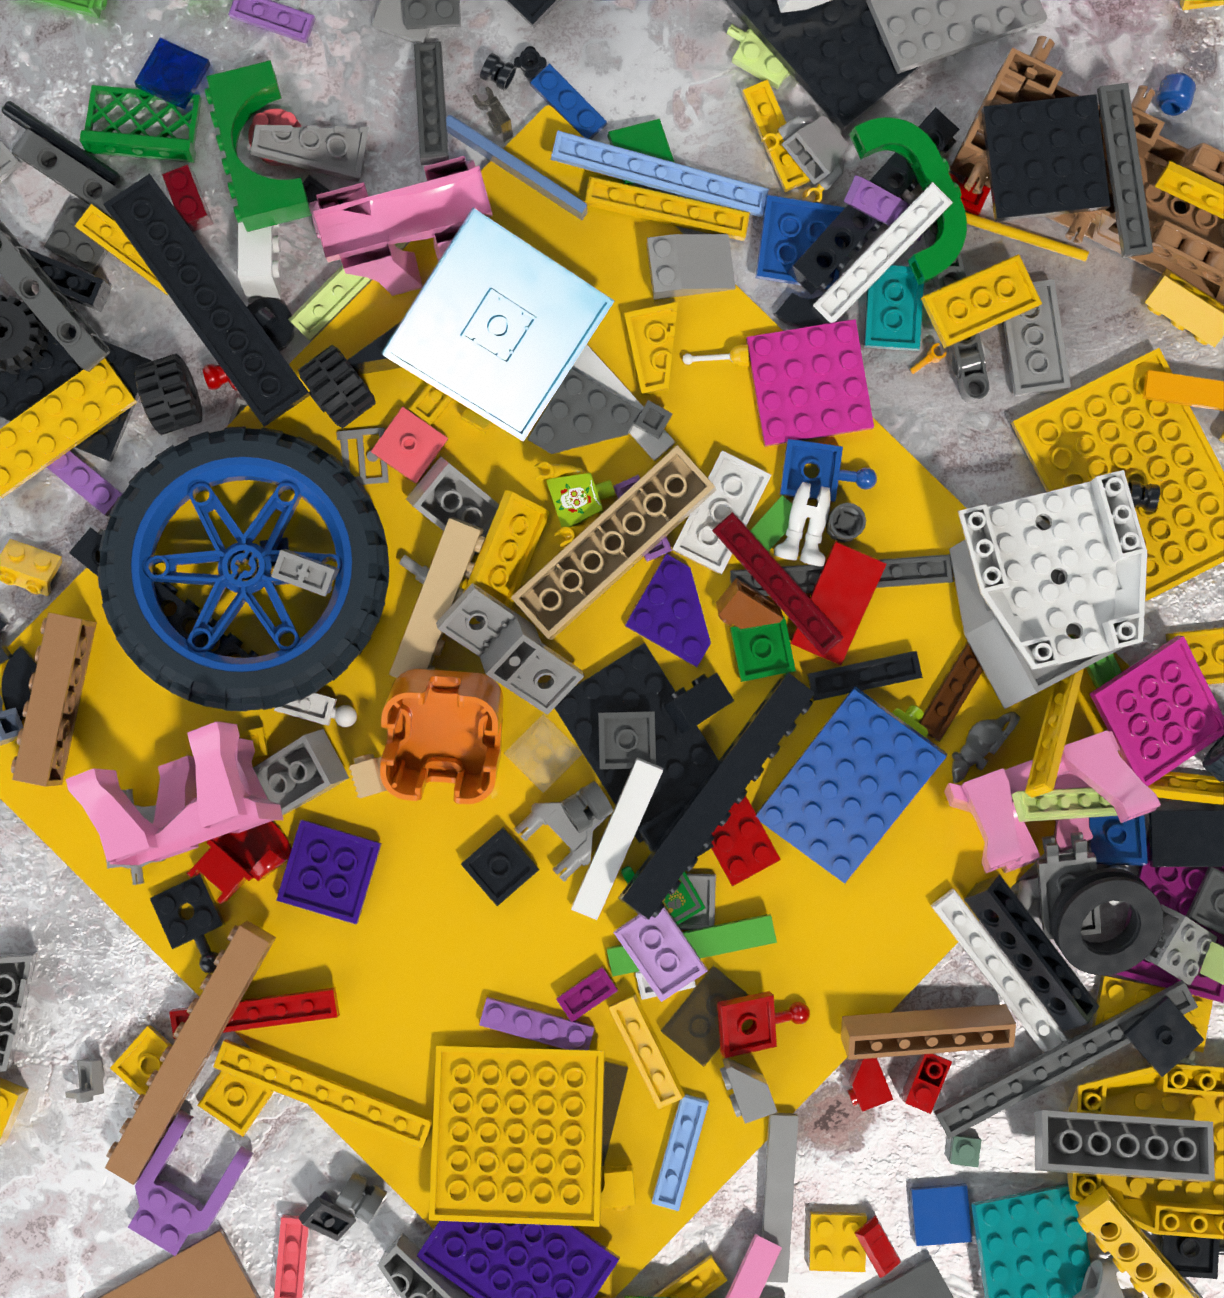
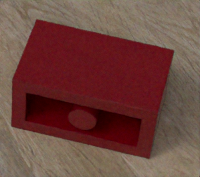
M188 164L162 174L175 209L192 232L214 224L197 178Z

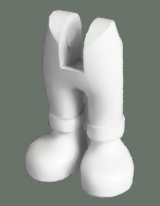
M802 482L791 507L789 526L786 531V536L788 537L783 543L775 547L774 555L784 559L797 560L799 542L803 535L802 531L806 518L809 517L808 530L805 535L806 541L801 552L800 561L815 566H824L826 558L819 551L818 543H821L822 533L829 515L830 488L821 486L817 496L816 507L807 505V501L810 497L811 484Z

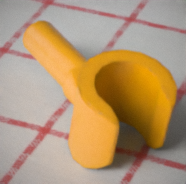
M940 343L934 344L927 351V356L909 369L910 372L915 374L931 362H940L947 352L942 356L935 355L934 349Z

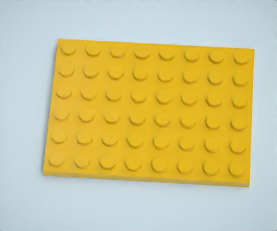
M1160 348L1011 422L1046 492L1090 482L1097 476L1124 470L1127 483L1130 480H1134L1146 486L1150 483L1160 486L1159 502L1154 512L1144 511L1142 507L1135 508L1147 549L1145 602L1224 562V471L1190 406L1142 399L1145 374L1148 370L1172 373Z

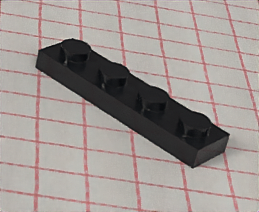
M917 651L807 674L810 690L815 693L812 696L813 701L849 694L854 687L863 691L923 678Z

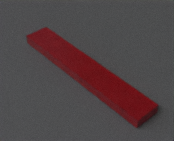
M734 512L712 530L822 656L844 638Z

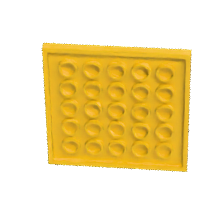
M436 1046L429 1220L599 1227L605 1051Z

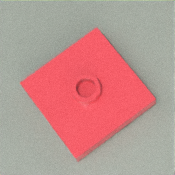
M402 407L371 450V453L417 484L446 444L448 438Z

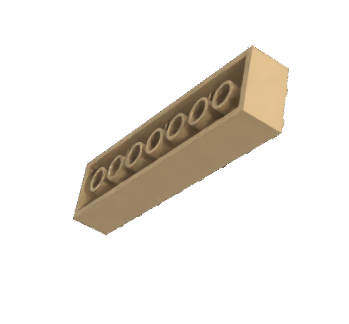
M677 445L511 597L512 600L548 639L553 640L716 491V487Z

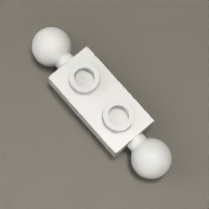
M317 693L274 709L277 712L327 726L330 725L331 718H334L337 724L342 727L352 726L357 719V713L352 706L342 705L336 708L337 699Z

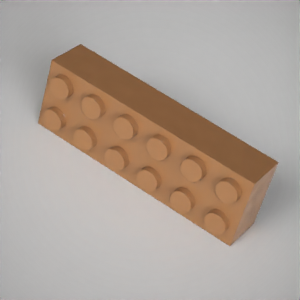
M49 612L47 618H44L41 625V634H43L42 644L38 646L35 653V661L38 662L36 672L31 675L29 681V689L32 690L30 700L25 703L23 709V717L26 718L24 728L20 729L17 737V744L20 745L18 756L14 757L11 765V772L14 773L12 780L45 787L62 785L97 622Z

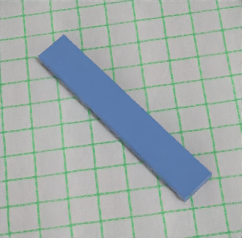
M452 115L447 116V133L580 220L584 219L587 214V204Z

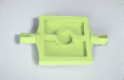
M731 24L726 34L740 42L739 48L732 58V63L762 81L768 79L770 86L778 90L791 73L750 28L745 32Z

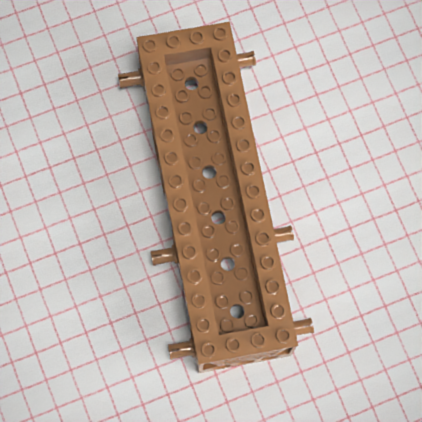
M1039 36L1030 56L1012 47L996 74L957 152L950 170L963 177H968L964 185L968 191L971 190L975 181L977 182L972 193L980 194L984 185L990 188L981 113L983 106L1079 96L1057 85L1063 72L1045 64L1051 49L1055 45L1054 41L1049 38L1043 49L1042 46L1047 38L1046 36ZM1140 85L1131 105L1153 252L1147 255L1128 258L1160 274H1163L1167 268L1224 305V219L1155 187L1158 177L1169 161L1224 186V152L1206 143H1201L1187 149L1160 136L1159 134L1165 122L1145 113L1152 98L1155 96V91L1150 88L1149 92L1145 94L1148 86ZM1098 105L1110 207L1106 210L1045 217L1069 228L1065 234L1069 241L1075 236L1073 242L1081 244L1085 236L1121 254L1100 108ZM1175 201L1185 203L1187 207L1185 214H1179L1174 210L1173 205Z

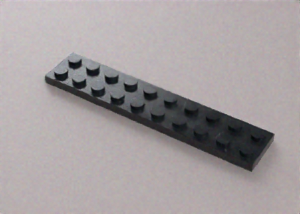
M150 173L103 204L264 427L310 396L306 387Z

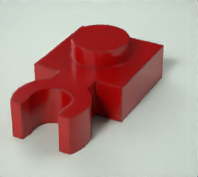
M949 173L952 181L956 182L960 188V199L964 209L978 216L991 188L984 185L980 194L972 193L977 183L976 181L971 190L968 191L964 187L968 177L965 178L962 184L955 175Z

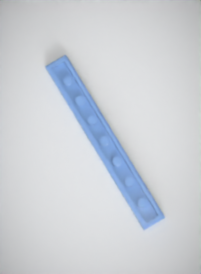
M557 131L550 159L706 203L750 212V215L762 217L764 214L765 201L769 191L768 188L562 131Z

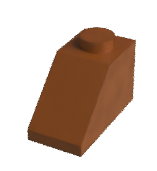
M735 578L716 602L719 618L727 625L731 626L734 624L740 629L780 623L783 619L781 608L775 602Z

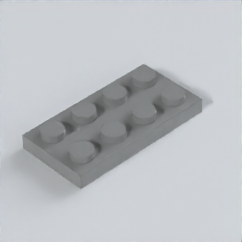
M1054 279L1033 282L1042 302L1040 306L1003 322L1014 397L1065 390L1071 387Z

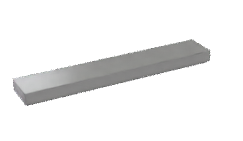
M774 1113L769 1115L762 1237L782 1247L767 1282L788 1283L798 1132V1115L795 1113Z

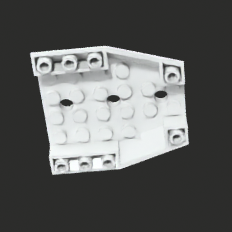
M1124 470L1097 476L1090 482L990 507L984 504L958 511L980 594L1031 670L1051 667L1143 642L1147 549ZM1037 516H1045L1049 520L1050 526L1047 530H1041L1036 526L1035 520ZM1053 570H1060L1064 573L1065 581L1063 584H1055L1051 580V572ZM1069 624H1075L1079 627L1080 636L1078 639H1071L1067 635L1066 628Z

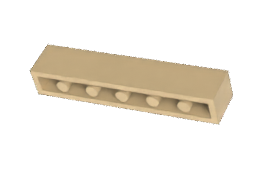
M454 517L449 518L389 675L397 678L402 673L412 669L435 670L436 667L432 666L435 655H441L446 642L442 640L444 633L437 628L436 622L463 594L464 589L462 585L465 578L469 579L475 565L472 562L475 552L480 553L486 538L482 536L484 529Z

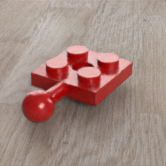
M770 991L717 1002L721 1055L724 1058H730L777 1047L776 1024L788 1021L799 1025L806 1023L810 1017L809 1007L803 1002H795L788 1010L775 1013L774 995ZM753 1019V1024L749 1029H741L744 1021Z

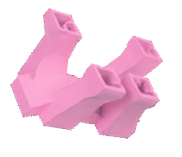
M462 156L424 166L427 181L370 197H368L364 182L316 195L318 201L310 202L309 206L316 235L321 239L327 261L332 262L341 259L346 274L375 280L391 296L421 289L423 286L415 253L402 251L395 244L433 237L434 248L439 262L473 207L487 217L493 216L480 167L475 166L474 160L466 161L465 157ZM338 200H342L343 204L339 205Z
M214 722L188 732L193 756H185L158 766L160 783L153 824L141 815L121 790L116 770L94 768L66 779L69 792L83 806L100 835L107 862L116 865H140L148 861H160L198 848L199 843L227 833H240L273 820L284 821L280 805L267 799L252 767L251 761L255 753L253 741L239 738L237 724Z
M1107 730L1064 746L1054 789L1093 788L1114 806L1121 823L1153 812L1161 805L1157 795L1140 780L1118 753L1120 748L1112 731L1108 732ZM1033 760L1006 770L1002 768L967 781L962 786L948 783L944 791L951 807L971 812L985 842L982 865L986 873L1001 867L1003 872L1007 873L1034 863L1040 858V854L1025 823L1018 820L1011 795L1017 791H1025ZM1089 818L1055 820L1056 825L1053 836L1055 843L1058 844L1059 853L1072 849L1070 833L1082 832L1083 839H1086L1087 842L1093 838L1089 828Z

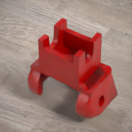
M273 821L240 833H227L208 840L207 844L210 848L187 874L190 877L197 876L200 873L203 874L222 892L221 896L216 900L222 904L224 901H228L246 880L250 881L253 878L257 881L263 880L267 875L287 862L292 847L283 831Z

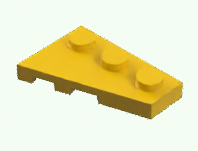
M678 302L624 313L641 395L660 392L669 388Z

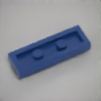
M550 63L530 82V86L584 138L592 139L607 125V121Z

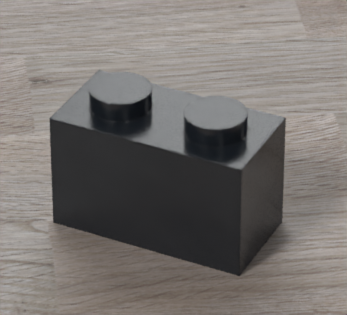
M717 672L708 678L704 673L691 682L693 688L686 691L682 687L671 694L672 701L664 705L681 734L694 728L734 702L733 697Z

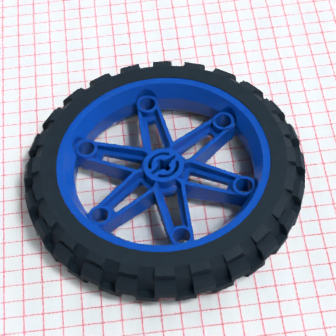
M242 426L228 427L211 433L206 431L188 437L189 440L177 446H170L156 455V459L148 466L142 467L128 482L129 486L122 496H118L109 514L110 519L106 530H103L100 543V564L98 567V584L108 624L111 626L116 640L127 656L130 657L142 672L169 692L190 702L226 711L247 712L248 710H267L281 707L290 702L302 700L318 692L320 688L332 680L334 681L348 669L353 660L361 654L371 639L377 623H379L385 605L390 568L388 546L379 514L362 484L343 463L332 454H328L320 449L316 444L299 436L294 437L283 433V431L269 428L251 429ZM240 480H255L278 485L244 535L210 488L218 484ZM202 491L209 492L208 500L202 503L196 501L198 493ZM293 491L295 496L291 501L284 502L280 499L283 492ZM303 498L316 510L328 527L335 545L336 554L296 553L323 563L334 561L338 564L337 568H339V571L333 579L336 580L334 590L324 613L317 623L300 638L274 585L289 583L271 577V561H277L280 551L276 549L300 499ZM191 499L215 551L155 556L158 541L165 526L176 511ZM214 509L238 542L225 549L208 515ZM277 509L282 513L263 549L252 542ZM218 562L219 575L177 572V565ZM158 563H165L166 570L164 573L154 575V566ZM248 564L251 570L249 572L246 570L242 572L239 566H246ZM154 582L213 586L188 640L181 636L166 618L159 604ZM227 587L238 594L213 628L207 624ZM263 587H265L282 621V624L277 627L274 626L252 595V593L261 590ZM245 602L249 604L280 649L271 654L250 658L226 657L211 653V650ZM291 633L295 635V641L291 646L281 645L280 639L284 634ZM199 635H208L209 641L206 646L202 648L195 646V640Z

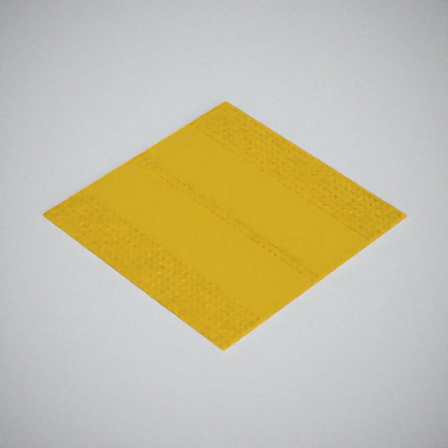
M546 105L503 148L583 202H585L590 176L623 183L622 179L550 160L557 131L583 137L550 105ZM490 161L481 170L493 215L489 218L614 300V303L587 345L643 407H645L649 400L672 413V417L664 430L675 441V444L656 461L646 453L630 434L551 454L528 440L544 411L525 440L522 441L493 422L486 434L462 420L461 415L467 406L453 399L431 426L446 436L448 441L422 478L441 456L498 504H500L505 490H508L551 511L519 590L565 548L560 547V544L565 541L564 536L560 534L554 536L562 527L546 480L552 478L542 481L535 479V477L543 475V471L540 468H534L535 465L542 462H548L550 465L566 464L582 468L586 473H591L595 485L611 480L612 486L637 475L641 479L677 445L708 478L721 451H724L771 474L746 525L751 530L782 496L780 495L787 443L764 447L750 359L749 367L735 366L730 359L695 361L689 365L684 364L682 359L685 354H691L692 356L729 354L735 346L747 344V337L783 330L736 284L735 290L654 300L647 253V238L683 234L676 226L587 206V214L584 219L580 220ZM433 237L410 241L402 249V251L415 253L422 286H424L438 264ZM372 280L289 363V366L308 392L310 390L300 378L298 369L331 345L337 347L348 360L401 322L421 289L391 296L379 282ZM678 302L668 390L641 395L624 313ZM405 368L359 375L374 395L376 404L343 429L333 422L326 411L323 413L311 396L265 427L247 405L226 428L245 426L251 429H261L263 427L280 430L285 434L294 437L299 436L316 444L320 449L328 454H332L342 463L340 440H337L336 432L383 427L386 431L402 407L410 411L408 408L428 383ZM874 418V428L870 430L803 440L842 446L840 469L857 472L861 468L868 467L873 469L877 475L875 486L867 490L859 488L856 482L838 480L836 501L830 502L829 514L840 504L852 503L859 506L866 517V525L860 535L850 542L838 543L881 560L950 554V548L965 540L958 511L967 508ZM379 434L363 435L366 478L382 477L381 459L378 458L377 461L371 462L367 458V453L379 441ZM348 439L350 472L354 477L360 476L357 439ZM809 463L804 466L803 471L808 478L818 476L819 469L815 464ZM387 464L389 483L362 485L379 514L388 546L390 568L385 605L379 623H377L371 639L361 654L348 666L349 668L340 676L316 692L317 694L337 699L336 708L342 705H349L355 709L357 719L349 727L338 725L334 718H331L330 725L327 726L274 711L275 708L248 710L247 712L226 711L224 709L202 706L169 692L142 672L130 657L127 656L116 640V636L108 624L102 606L103 601L98 584V576L86 567L7 647L13 655L20 646H24L35 659L36 650L43 640L41 625L44 618H47L48 612L97 622L63 783L58 786L45 787L12 780L14 773L11 772V765L14 757L18 756L20 747L17 744V739L10 743L0 746V799L200 997L203 992L200 986L208 973L203 972L199 966L201 954L195 941L192 940L176 949H172L150 898L193 878L187 873L210 848L207 841L199 843L198 848L166 858L164 861L152 862L143 866L145 883L132 885L131 868L115 867L107 869L106 856L100 835L83 806L69 792L66 779L94 768L116 770L121 790L133 789L134 805L142 807L154 806L157 803L160 783L158 766L185 756H193L187 734L190 731L214 722L237 724L239 732L264 727L269 755L252 758V767H255L300 737L324 729L349 778L331 790L283 815L284 821L274 820L273 822L283 831L291 847L293 846L301 819L382 843L358 924L356 925L276 901L287 861L263 880L257 881L255 878L250 881L246 880L236 893L222 904L216 901L222 892L204 876L226 924L205 934L211 951L218 954L222 949L226 951L230 941L227 938L234 926H240L246 921L276 937L241 1000L336 987L340 1015L338 1018L234 1032L252 1050L433 1120L436 1046L563 1049L480 1026L487 997L569 1019L556 1000V997L603 966L618 988V991L575 1021L595 1026L589 1050L605 1051L601 1186L605 1181V1167L632 1165L635 1205L630 1206V1209L624 1211H615L613 1207L602 1208L599 1227L577 1226L620 1257L596 1294V1298H615L768 1140L769 1115L746 1124L742 1116L736 1117L729 1095L734 1094L733 1088L727 1090L720 1068L725 1066L722 1060L724 1057L721 1055L717 1002L770 991L774 995L775 1013L788 1010L795 1002H803L809 1007L810 1017L806 1023L799 1025L788 1021L776 1024L777 1047L730 1057V1059L764 1075L777 1113H794L847 1058L841 1041L842 1016L891 1013L958 943L930 905L953 888L970 909L964 898L976 883L1000 874L1011 888L1034 865V863L1007 873L1003 872L1002 867L986 873L982 865L985 842L971 812L951 807L944 792L948 783L962 786L967 781L1002 768L1006 770L1034 759L1053 685L1004 709L983 671L941 741L937 742L928 735L926 737L945 751L947 757L846 883L840 881L763 823L761 824L781 860L733 887L712 849L697 857L698 861L689 872L685 870V873L716 874L714 925L771 914L777 943L700 958L708 971L695 979V988L678 991L662 1002L657 996L642 1000L635 972L612 976L607 947L622 945L614 934V930L638 915L620 901L618 897L627 886L621 870L626 866H630L636 874L651 853L645 842L639 843L634 836L600 915L595 920L571 910L590 864L581 865L564 882L560 875L567 867L558 875L553 871V868L570 853V847L548 824H543L527 841L521 835L528 827L519 834L514 830L532 812L530 809L534 803L561 802L572 794H576L582 787L587 786L593 781L601 788L613 811L616 805L555 708L547 715L497 682L503 693L501 757L495 786L490 795L478 803H455L453 801L455 783L447 782L426 783L423 797L418 801L397 798L387 790L363 798L357 797L358 792L355 791L357 787L354 786L355 781L352 780L354 776L350 775L352 771L349 767L355 764V758L364 755L374 754L375 758L382 757L388 735V728L381 727L382 712L392 685L397 679L389 675L423 587V584L415 579L416 576L400 565L399 562L404 555H407L420 566H427L430 569L444 533L441 528L406 500L418 483L415 484ZM240 480L218 484L210 488L244 535L278 485L255 480ZM290 490L285 491L281 494L280 499L284 502H289L294 498L295 493ZM202 491L198 493L196 501L202 503L208 500L209 492ZM616 493L615 496L600 500L603 513L618 500ZM784 496L793 504L794 497ZM301 498L282 538H288L290 551L336 554L331 533L316 510ZM191 499L176 511L165 526L158 541L155 556L215 551ZM808 499L807 505L816 507L817 500ZM214 509L209 512L208 515L225 549L238 543ZM276 509L252 543L260 546L259 541L269 540L282 513L281 511ZM688 517L666 536L671 549H673ZM809 517L806 518L802 531L803 535L799 542L797 560L784 559L774 555L775 547L783 543L788 537L786 533L770 549L769 553L781 567L811 565L800 561L801 552L806 541L805 535L808 530ZM825 527L821 543H818V547L827 560L835 540L828 535ZM673 550L648 562L643 557L553 640L548 639L521 608L513 602L511 610L535 626L541 643L582 670L584 677L576 685L643 643L650 650L675 692L682 687L688 691L693 688L691 682L704 673L708 678L717 672L733 697L734 702L698 724L697 727L718 760H720L781 675H783L779 674L740 682L730 627H735V625H727L719 618L716 602L731 585L730 571L746 570L733 554L722 575ZM479 553L473 557V563H476ZM666 554L689 566L692 571L711 641L698 667L691 665L625 627ZM328 561L325 563L336 568L338 566V564L334 561ZM218 562L177 565V572L219 575ZM158 563L154 566L153 570L157 575H161L166 570V564ZM248 564L246 566H239L242 572L244 570L248 572L251 570ZM954 574L952 583L876 588L842 665H838L791 644L796 671L789 673L810 689L807 678L809 673L917 651L923 678L863 690L862 692L891 713L896 708L906 712L911 705L917 706L924 713L967 642L964 636ZM465 578L464 583L462 585L463 589H465L466 584L469 580L468 578ZM333 580L332 590L326 596L292 584L274 585L300 638L317 623L331 599L336 580ZM170 583L178 590L176 594L178 598L183 602L188 598L200 607L197 612L200 615L213 586ZM226 587L211 617L218 622L238 593ZM265 587L252 593L274 626L277 627L282 624ZM805 593L810 598L811 593ZM765 596L775 602L770 596ZM170 602L165 606L164 613L166 616L175 614L177 610L176 603ZM245 602L223 633L228 636L231 632L241 640L243 644L240 648L248 654L253 650L259 656H263L280 650L247 602ZM781 609L782 615L786 620L789 639L791 640L797 626ZM473 617L469 621L473 625L480 623ZM192 619L187 622L185 629L188 634L191 633L197 620ZM291 633L284 634L280 639L281 645L291 646L295 641V635ZM445 633L443 634L442 640L446 642L441 655H435L432 666L436 667L435 670L473 672L486 675L478 655ZM220 639L211 651H215L219 648ZM1116 652L1113 653L1122 672L1130 667ZM233 654L232 656H230L234 658H242L240 654ZM7 660L6 662H4L3 664L0 665V696H1V698H2V677H3V673H4L5 667H6V665H7V663H8L9 660ZM1086 668L1083 671L1065 745L1108 730L1090 696V693L1096 690ZM543 675L538 679V682L546 683L551 679V676ZM848 694L813 701L812 698L810 699L813 702L812 706L804 715L799 714L794 721L797 725L788 737H782L778 743L781 746L779 751L772 759H766L762 765L764 768L763 773L755 782L751 780L745 788L748 791L746 797L755 813L760 810ZM3 702V705H2V710H3V711L6 710V708H5V706H4V702ZM1006 713H1017L1020 716L1018 724L994 755L989 752L984 757L988 760L986 766L982 770H979L976 764L971 766L965 778L958 783H954L952 776V754L954 752L959 753L965 745L971 727L981 720H996ZM25 719L21 721L23 727H24ZM1009 722L1005 724L1002 731H1004L1007 728ZM612 813L593 830L591 861ZM1055 820L1024 822L1040 857L1044 854L1042 837L1054 835ZM504 827L540 870L500 905L496 906L463 868L461 863ZM188 903L184 904L181 908L182 917L189 920L194 916V907ZM970 909V911L973 913V915H974V916L976 917V919L979 921V919L977 918V916H976V915L974 914V912ZM636 994L683 1092L709 1101L679 1211L658 1206L651 1202L679 1101L660 1109L657 1108L609 1009L612 1004ZM753 1019L744 1021L741 1029H749L753 1024ZM309 1105L433 1230L435 1229L439 1221L429 1220L433 1123L421 1149Z

